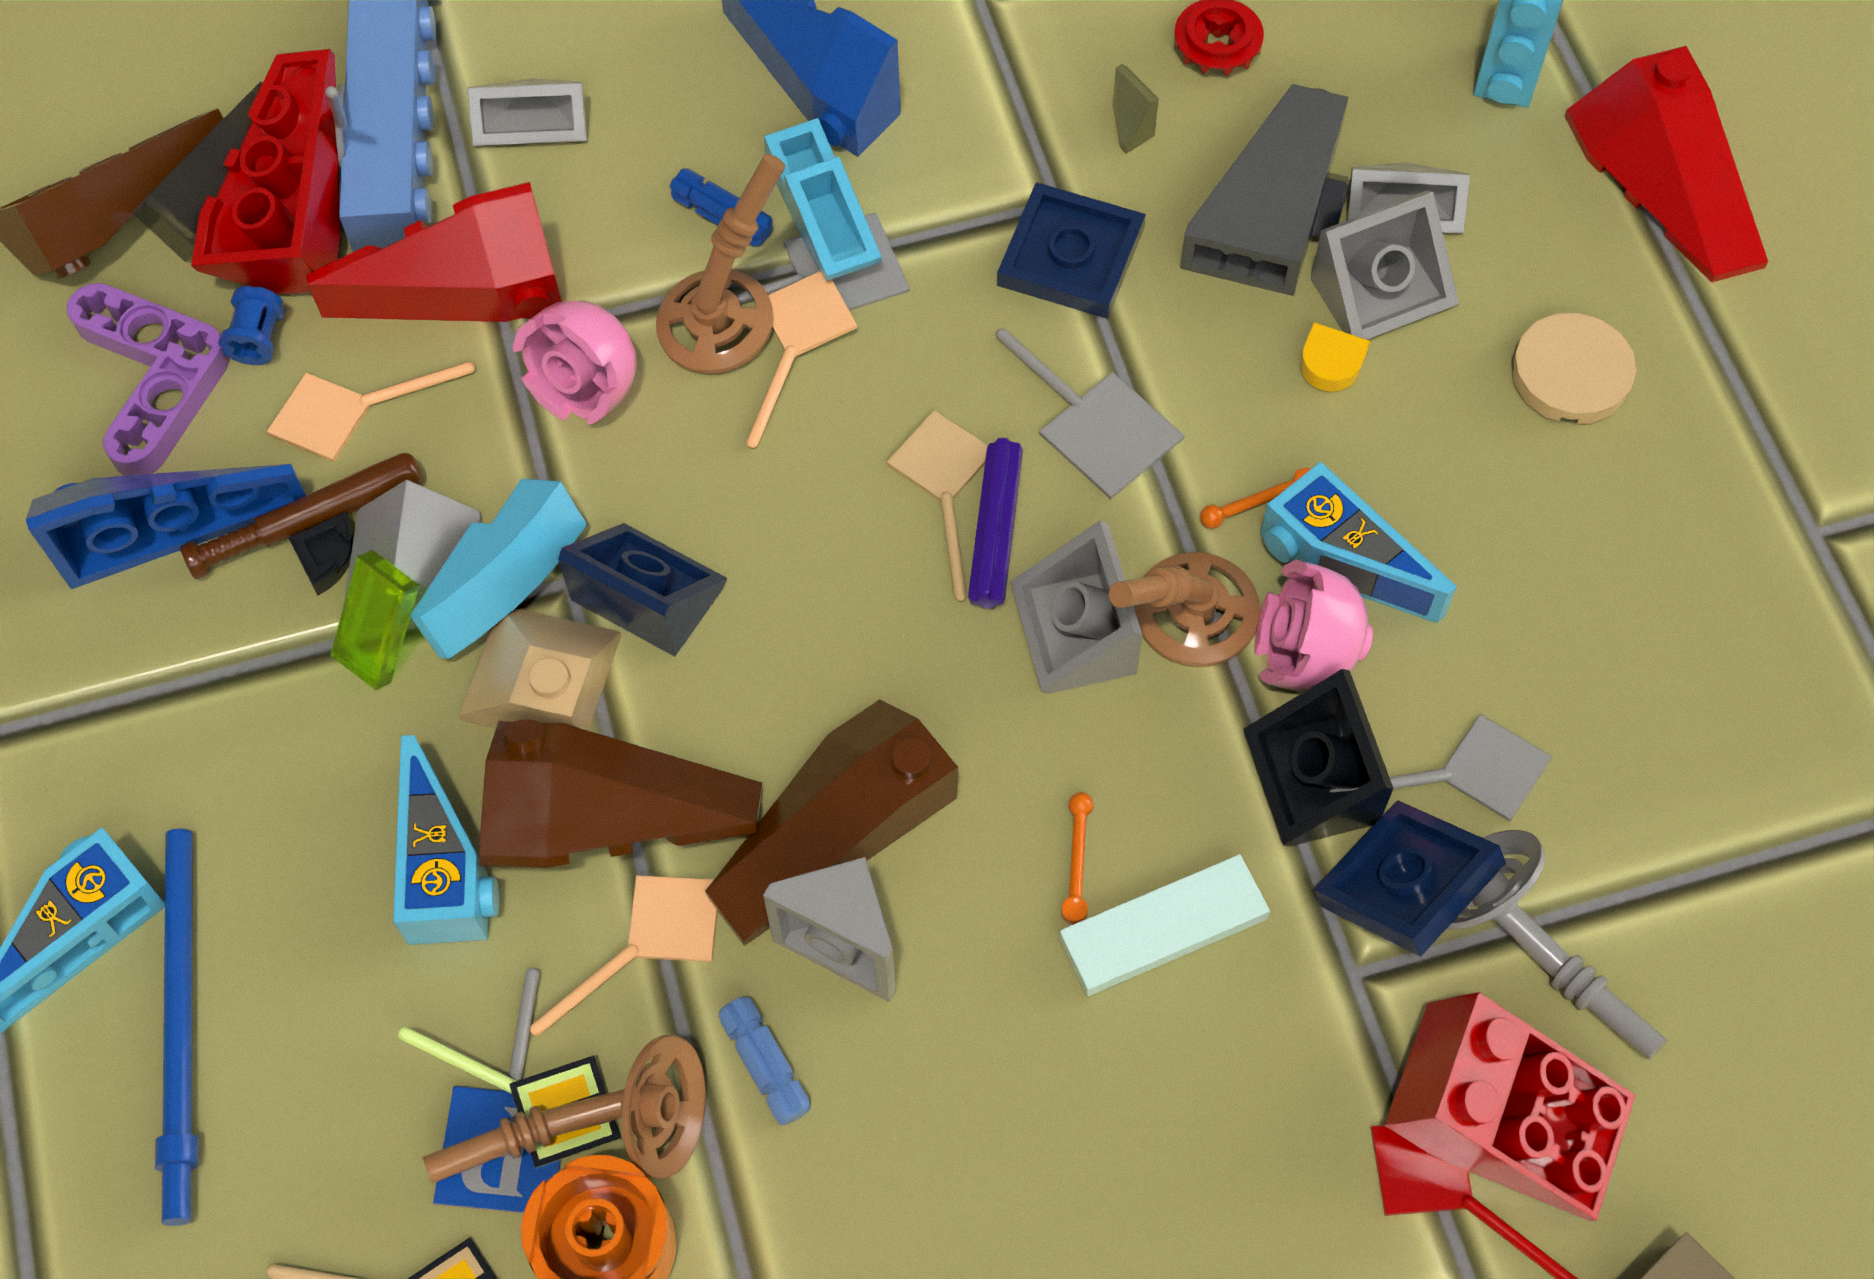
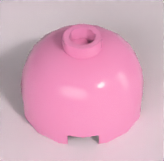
M585 300L557 302L544 308L517 330L513 342V352L522 351V358L528 370V373L521 377L525 387L541 406L562 420H566L570 412L583 419H587V424H594L619 405L629 393L637 369L636 350L624 326L603 307Z
M1297 559L1286 564L1281 571L1285 577L1289 578L1285 582L1280 594L1268 592L1264 599L1256 630L1254 650L1257 655L1267 654V669L1265 668L1259 674L1262 681L1269 685L1289 690L1306 691L1341 669L1350 670L1351 672L1357 662L1362 661L1367 656L1372 644L1373 630L1371 625L1368 624L1367 609L1358 588L1346 576L1320 565Z

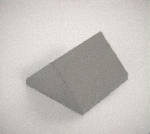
M1424 191L1321 230L1311 281L1342 332L1368 340L1459 305L1433 191Z
M409 480L403 481L362 506L358 510L341 618L343 623L355 625L416 626L410 614L472 522L482 523L483 517L481 512Z
M1098 521L1010 582L1041 692L1055 693L1137 674L1142 632L1134 606L1117 608L1109 600L1108 593L1111 585L1125 580L1109 525L1106 522Z
M865 857L769 884L763 894L773 942L888 1002L891 1001L896 992L893 949Z

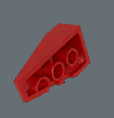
M1687 46L1632 59L1566 110L1564 117L1586 160L1599 173L1607 170L1626 189L1624 197L1636 209L1643 205L1665 227L1664 237L1711 283L1766 268L1769 261L1711 89Z
M330 49L276 54L248 112L252 124L239 150L231 148L223 163L228 173L217 196H207L199 213L191 266L197 272L251 287H262L279 295L307 293L311 291L307 283L306 274L337 260L340 243L338 153L335 121L325 94L328 87L333 86L336 88L335 55Z
M530 182L470 196L453 204L455 214L427 227L424 222L419 220L403 228L405 238L383 249L378 246L367 245L306 274L308 286L321 317L509 322L521 318L531 319L544 308L557 302H562Z

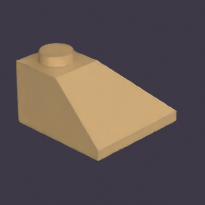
M515 608L490 630L459 713L461 721L496 729L498 721L514 722L522 719H531L540 723H564L589 731L621 639L620 632Z

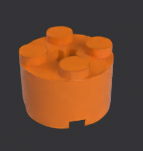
M609 1155L579 1157L565 1164V1168L554 1174L546 1182L543 1180L531 1194L522 1218L521 1241L529 1265L538 1279L668 1278L676 1255L675 1226L659 1190L633 1163ZM608 1225L614 1234L613 1238L603 1240L600 1248L592 1249L587 1242V1237H599L602 1226Z

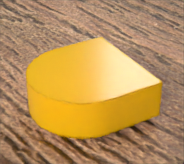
M1314 322L1301 356L1300 369L1303 377L1310 385L1322 391L1337 392L1347 389L1357 380L1368 354L1371 341Z

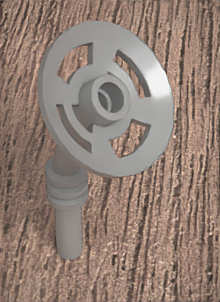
M1523 830L1500 831L1482 837L1498 844L1503 856L1506 854H1521L1530 859L1522 865L1520 861L1514 858H1505L1506 864L1460 913L1459 916L1461 918H1456L1447 929L1468 928L1494 919L1554 978L1552 986L1555 989L1559 990L1565 987L1563 995L1568 1000L1576 997L1575 1006L1580 1010L1589 1008L1648 1060L1652 1059L1665 1045L1667 1039L1606 988L1608 979L1603 975L1595 978L1596 969L1588 965L1583 968L1584 959L1581 956L1576 955L1571 958L1517 905L1518 901L1535 884L1545 864V850L1538 838L1532 833ZM1504 873H1513L1514 875L1508 880ZM1477 906L1478 909H1469L1468 907Z

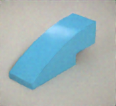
M816 118L764 136L765 154L776 156L785 164L786 168L777 182V187L807 249L825 280L828 281L882 262V256L840 157H834L819 119Z
M521 479L492 524L475 522L470 524L410 614L411 619L439 658L450 659L479 639L512 612L543 582L559 563L558 557L561 548L574 543L584 530L587 523L561 481Z

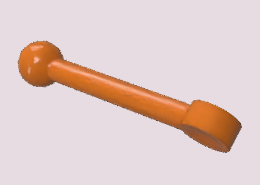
M1300 468L1295 472L1292 480L1221 507L1207 505L1200 512L1201 523L1209 529L1217 528L1222 524L1224 518L1272 501L1311 469Z
M1084 792L1075 793L1068 802V808L1074 815L1069 897L1062 904L1061 915L1063 920L1070 925L1085 920L1088 914L1087 903L1082 899L1086 822L1087 816L1093 811L1094 802Z

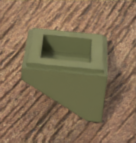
M1121 64L1115 69L1113 109L1119 145L1127 154L1155 136L1159 98L1127 66Z

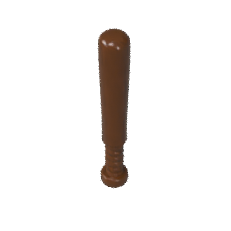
M400 453L293 502L254 518L255 522L250 523L246 527H241L237 531L229 532L227 535H222L218 539L210 540L208 543L198 546L195 542H188L180 547V551L192 577L200 579L209 574L208 568L211 565H216L220 561H226L230 557L247 552L251 548H257L259 545L266 544L267 547L274 545L345 511L347 515L356 512L362 506L405 480L420 485L422 473L413 455Z

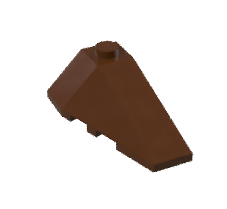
M219 109L197 115L129 147V151L123 154H115L83 168L79 175L73 178L68 177L52 185L49 184L0 207V242L34 276L54 271L58 279H61L89 266L91 263L86 254L104 246L218 126L224 119Z
M879 699L824 738L759 821L756 833L748 835L705 890L707 898L745 946L770 928L763 894L770 883L863 857L866 858V861L957 799L958 766L918 718Z
M522 719L514 722L498 721L485 761L479 863L480 866L549 868L570 864L569 853L608 847L610 857L633 854L632 844L641 841L666 838L669 842L681 846L753 834L757 830L763 794L762 782L564 723H540L531 719Z

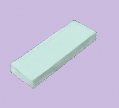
M1241 854L1064 928L1059 931V940L1086 996L1089 997L1266 921L1271 911Z

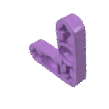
M101 283L88 284L79 288L67 303V314L80 337L89 343L150 366L108 428L103 439L104 450L116 470L122 475L152 474L163 465L226 371L229 357L224 354L221 346L218 345L220 334L211 325L112 286ZM106 307L112 318L118 322L117 327L112 318L101 314ZM94 312L95 314L89 320L88 315ZM155 323L163 326L161 335L151 342L138 343L133 340L136 331L146 324ZM179 339L183 344L184 348L181 345H178ZM208 347L210 352L207 355L199 354ZM185 349L196 352L197 354L193 356V358L190 360ZM175 389L183 392L180 402L168 410H157L152 407V403L157 395L165 390ZM143 420H147L149 422L146 427L142 422ZM143 440L146 443L142 450L132 448L128 454L124 450L128 444L138 446Z

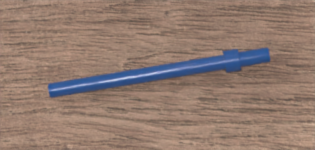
M172 829L165 834L162 1136L155 1139V1169L162 1172L161 1223L167 1226H179L191 1222V1170L198 1167L199 1138L191 1134L193 833L187 829Z

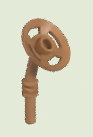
M771 154L763 156L735 208H727L723 214V219L720 220L717 230L711 236V242L714 246L706 269L681 280L668 292L660 305L656 320L659 342L666 355L678 366L688 371L700 374H720L735 370L752 360L763 349L771 335L774 313L767 292L754 278L743 272L733 270L732 266L735 257H742L746 251V246L750 244L752 236L758 230L756 219L786 168L783 161ZM735 283L746 289L753 297L756 308H741L736 295L728 290L730 285ZM700 284V286H698V287L694 288L693 290H691V291L682 299L681 303L677 302V301L681 298V296H682L683 294H685L688 290H690V289L693 288L694 286H697V285ZM681 321L684 322L687 331L697 339L694 351L683 347L675 339L670 325ZM744 328L751 330L736 346L716 353V347L733 341L741 334Z
M1189 552L1168 557L1152 567L1143 577L1113 583L1108 593L1109 600L1115 607L1126 608L1134 606L1142 637L1150 648L1171 662L1189 667H1210L1233 659L1249 645L1259 623L1260 602L1251 580L1232 562L1208 553ZM1210 569H1216L1227 575L1237 585L1242 596H1229L1225 586L1216 578L1208 575ZM1216 608L1224 612L1219 620L1210 624L1215 617ZM1167 610L1174 623L1188 631L1185 643L1178 642L1168 636L1156 623L1153 614ZM1234 617L1242 620L1240 626L1231 636L1219 643L1209 645L1208 638L1223 632L1230 625Z
M672 1035L659 1036L651 1040L638 1054L628 1075L625 1089L543 1111L536 1105L530 1108V1116L526 1117L522 1111L515 1113V1120L512 1123L505 1117L500 1119L499 1128L422 1157L431 1184L506 1154H509L513 1159L521 1156L522 1148L531 1153L536 1151L537 1142L543 1147L549 1146L553 1136L622 1119L623 1140L631 1162L649 1178L664 1179L671 1177L679 1172L688 1162L701 1134L706 1107V1086L702 1064L693 1046L684 1038ZM672 1062L675 1064L679 1074L682 1100L679 1099L676 1088L672 1086L666 1074ZM677 1126L676 1132L670 1144L664 1150V1152L658 1156L656 1148L662 1146L669 1139L674 1130V1127ZM651 1127H656L657 1129L652 1133ZM633 1133L637 1137V1145L634 1140Z

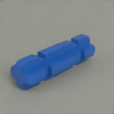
M681 169L677 176L672 179L669 186L672 198L688 208H692L695 205L696 213L718 225L720 220L723 219V214L727 208H735L740 198L711 181L704 184L705 177L691 169ZM763 211L760 212L756 219L758 230L752 236L750 242L751 245L757 247L764 244L766 239L771 236L774 228L772 226V217Z

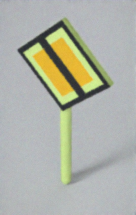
M402 1027L398 1030V1038L512 1094L517 1112L522 1111L526 1117L530 1116V1108L536 1105L543 1111L606 1094L594 1055L516 1081L408 1027ZM615 1121L553 1136L551 1137V1145L546 1147L537 1142L536 1151L530 1154L536 1169L620 1140V1135Z

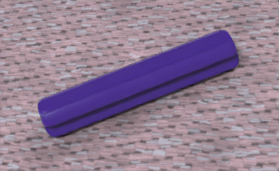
M1003 437L997 438L996 442L990 443L987 446L968 599L971 604L982 606L983 609H994L1005 601L1023 449L1021 445Z

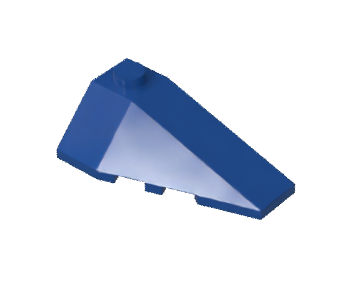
M722 0L725 16L808 121L816 118L819 119L830 145H840L859 157L901 114L898 40L852 11L837 7L831 14L818 10L814 0Z
M292 464L92 478L81 483L66 484L57 488L52 493L32 499L26 523L28 530L68 586L74 589L178 552L180 547L188 542L200 544L236 531L241 527H246L250 523L255 522V517L304 497L306 493Z

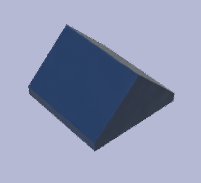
M625 523L562 547L558 557L571 601L674 657L719 596L727 580V577Z

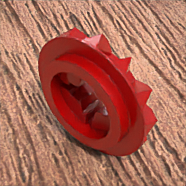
M1235 0L1197 1L1188 6L1179 15L1174 29V48L1181 50L1184 64H1199L1204 75L1211 68L1221 69L1226 76L1237 66L1248 69L1253 57L1261 54L1264 40V29L1259 17L1248 6ZM1209 34H1213L1217 38L1225 34L1229 35L1228 44L1225 45L1219 40L1212 44L1208 43Z

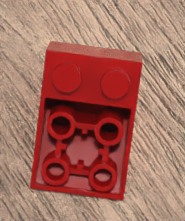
M1480 992L1427 1004L1384 1125L1435 1158L1585 1220L1597 1221L1636 1095Z

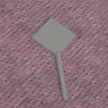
M338 84V89L330 86L325 91L335 121L340 186L342 157H344V129L347 126L344 84Z
M1480 714L1444 768L1390 777L1394 789L1444 781L1510 822L1551 761L1552 756ZM1336 788V789L1330 790V792L1350 791V790H1356V789H1358V788H1355V789H1337V788Z

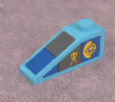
M1319 462L1266 506L1260 536L1263 537L1270 553L1279 561L1290 563L1297 559L1320 565L1346 576L1358 588L1362 597L1434 623H1438L1446 616L1457 586L1322 462Z
M414 735L401 736L393 923L408 945L488 940V917L497 916L499 912L496 876H488L484 866H480L479 855Z
M103 827L92 835L79 838L69 844L61 853L60 858L45 869L0 947V1034L165 908V902Z

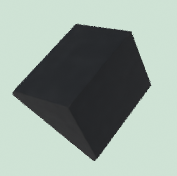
M1341 669L1243 729L1283 845L1294 846L1374 826L1383 816L1394 788L1350 670ZM1336 788H1337V789H1355V788H1358V789H1356V790L1330 792V790L1336 789Z

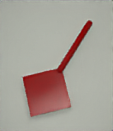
M1385 1125L1371 1126L1384 1216L1467 1209L1555 1279H1578L1475 1199L1472 1195L1467 1170L1435 1158Z

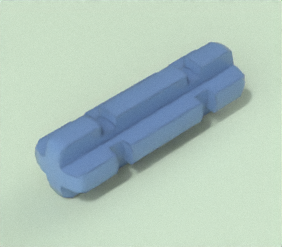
M742 996L726 1004L719 1011L720 1022L730 1040H737L734 1043L736 1050L762 1095L768 1094L766 1098L767 1105L777 1123L786 1125L801 1118L810 1110L809 1098L799 1081H792L794 1077L793 1071L768 1027L760 1026L763 1021L752 999Z

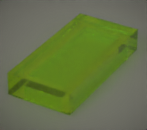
M371 550L356 558L330 656L376 691L392 682L419 584L377 552Z

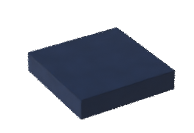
M1036 182L998 269L997 286L1108 319L1143 233L1146 214Z
M1397 800L1313 891L1321 907L1421 957L1501 870L1506 861L1498 844Z

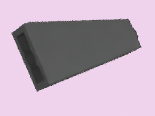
M1296 84L1290 86L1188 223L1184 235L1180 269L1294 296L1312 235L1325 178L1330 172L1340 138L1349 97L1330 93L1320 88H1309Z

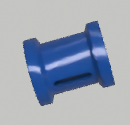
M242 286L236 288L231 298V304L234 307L229 328L221 333L218 345L221 346L226 356L237 362L248 365L269 363L274 353V345L271 343L273 330L276 322L282 320L286 311L283 300L274 292L262 287Z

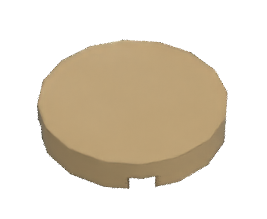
M1556 313L1536 321L1521 336L1513 359L1514 369L1512 374L1514 386L1525 403L1542 416L1558 422L1563 417L1569 420L1578 419L1576 424H1592L1612 416L1627 400L1637 369L1634 351L1622 333L1607 322L1583 313Z

